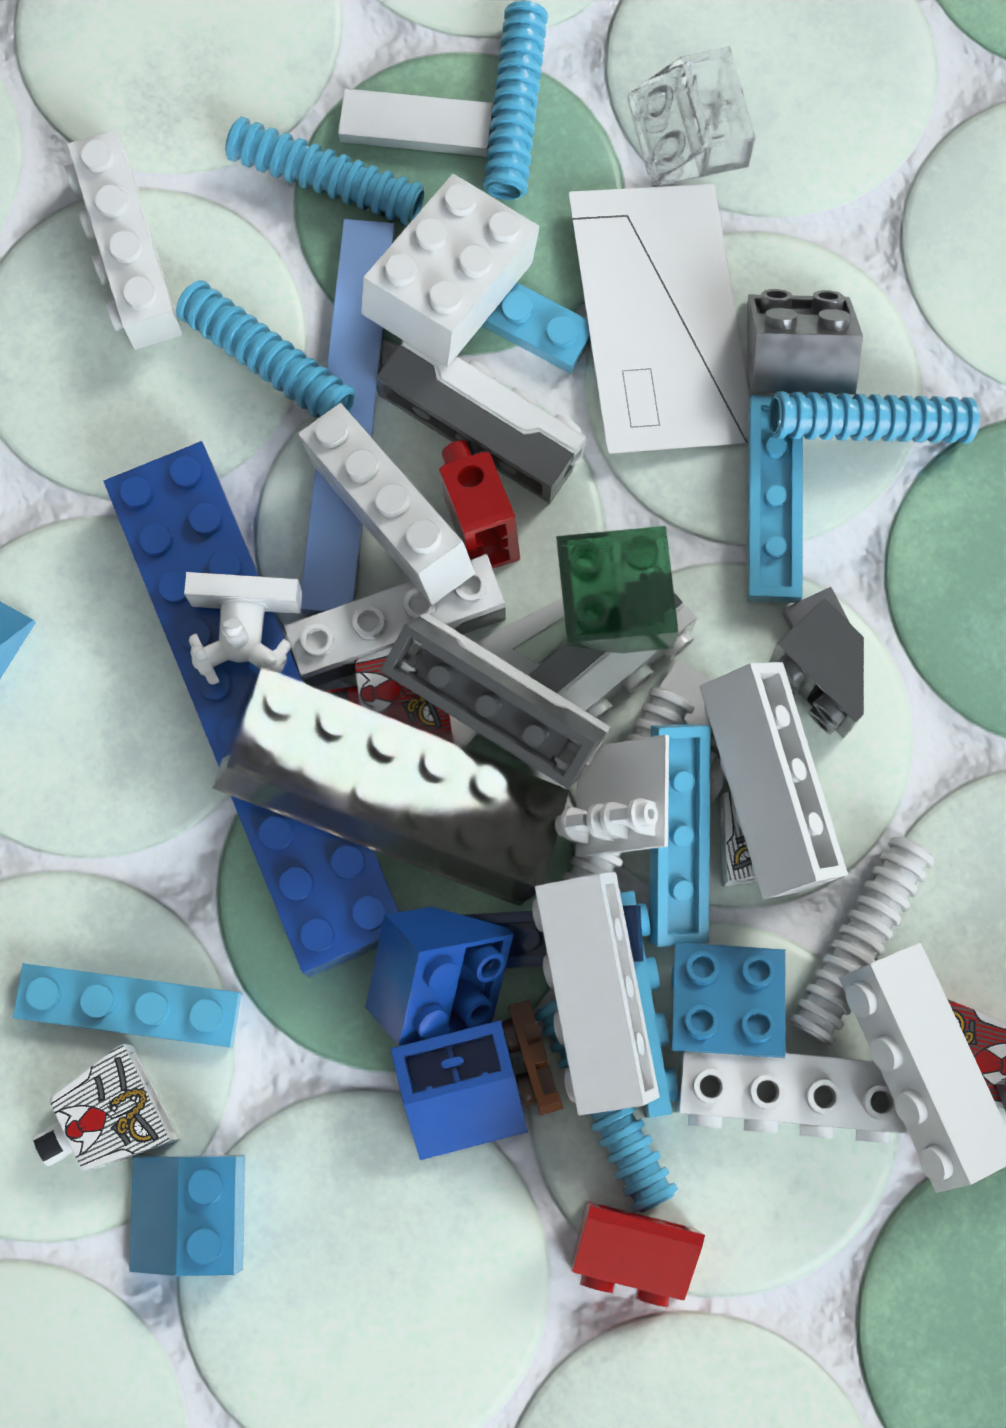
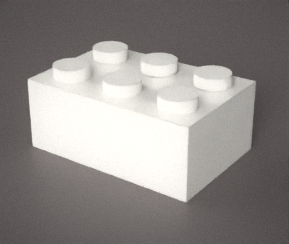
M452 174L363 277L361 314L448 368L531 266L540 226L457 175Z

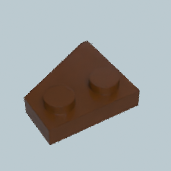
M530 1000L509 1005L508 1010L511 1018L501 1021L509 1052L521 1051L526 1072L516 1076L525 1107L536 1105L540 1116L563 1109Z

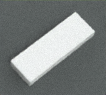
M344 88L338 131L339 141L341 143L487 157L493 103Z

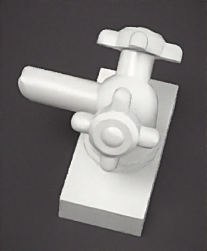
M186 572L184 594L191 606L221 609L218 641L203 647L197 634L189 637L193 666L212 685L220 682L213 667L227 660L238 663L249 661L261 669L253 681V685L261 688L268 680L275 679L284 669L287 661L286 654L290 650L291 645L287 640L283 639L278 647L272 651L261 644L264 612L301 614L302 590L298 579Z

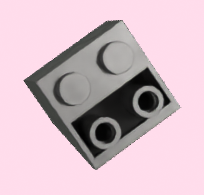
M768 289L763 291L761 295L748 294L747 373L751 392L776 393L777 391H784L787 393L856 394L863 334L850 297H844L843 294L831 290L816 291L813 293V296L792 295L790 292L781 289Z

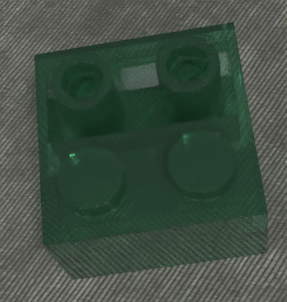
M666 526L556 536L567 646L613 653L674 648L678 635V624Z

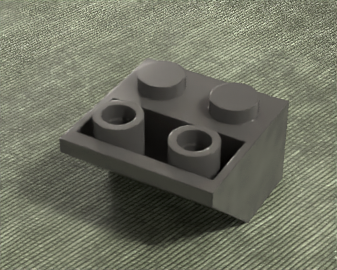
M824 598L776 643L769 663L783 662L793 696L798 692L812 706L808 713L814 722L826 733L831 735L836 731L842 738H845L864 715V637Z

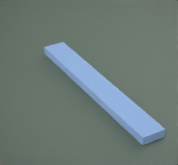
M344 219L327 369L331 375L341 378L343 384H349L354 388L355 399L349 413L373 439L378 394L376 377L380 372L384 328L361 314L363 277L394 242L395 226L394 223ZM316 469L301 588V613L314 615L355 601L363 531L361 521Z

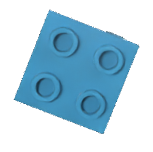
M675 942L674 966H672L671 988L673 989L672 1051L785 1058V949Z

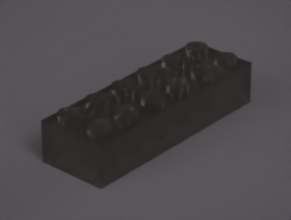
M265 667L260 669L246 691L212 786L213 789L517 906L522 905L536 895L535 886L545 883L558 835L555 829V820L564 811L569 790Z

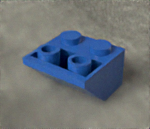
M432 906L385 914L365 1008L398 1046L492 1023L514 934L506 927Z
M501 1020L390 1048L403 1105L420 1160L528 1133Z

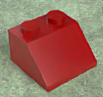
M585 1201L570 1268L573 1273L582 1275L580 1285L613 1293L616 1283L636 1288L635 1299L668 1307L670 1297L685 1301L703 1247L705 1234L693 1227Z

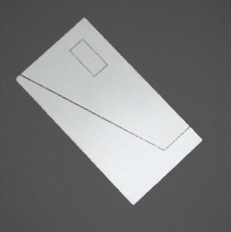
M702 184L569 192L607 452L614 454L748 443V402L750 393L715 185Z

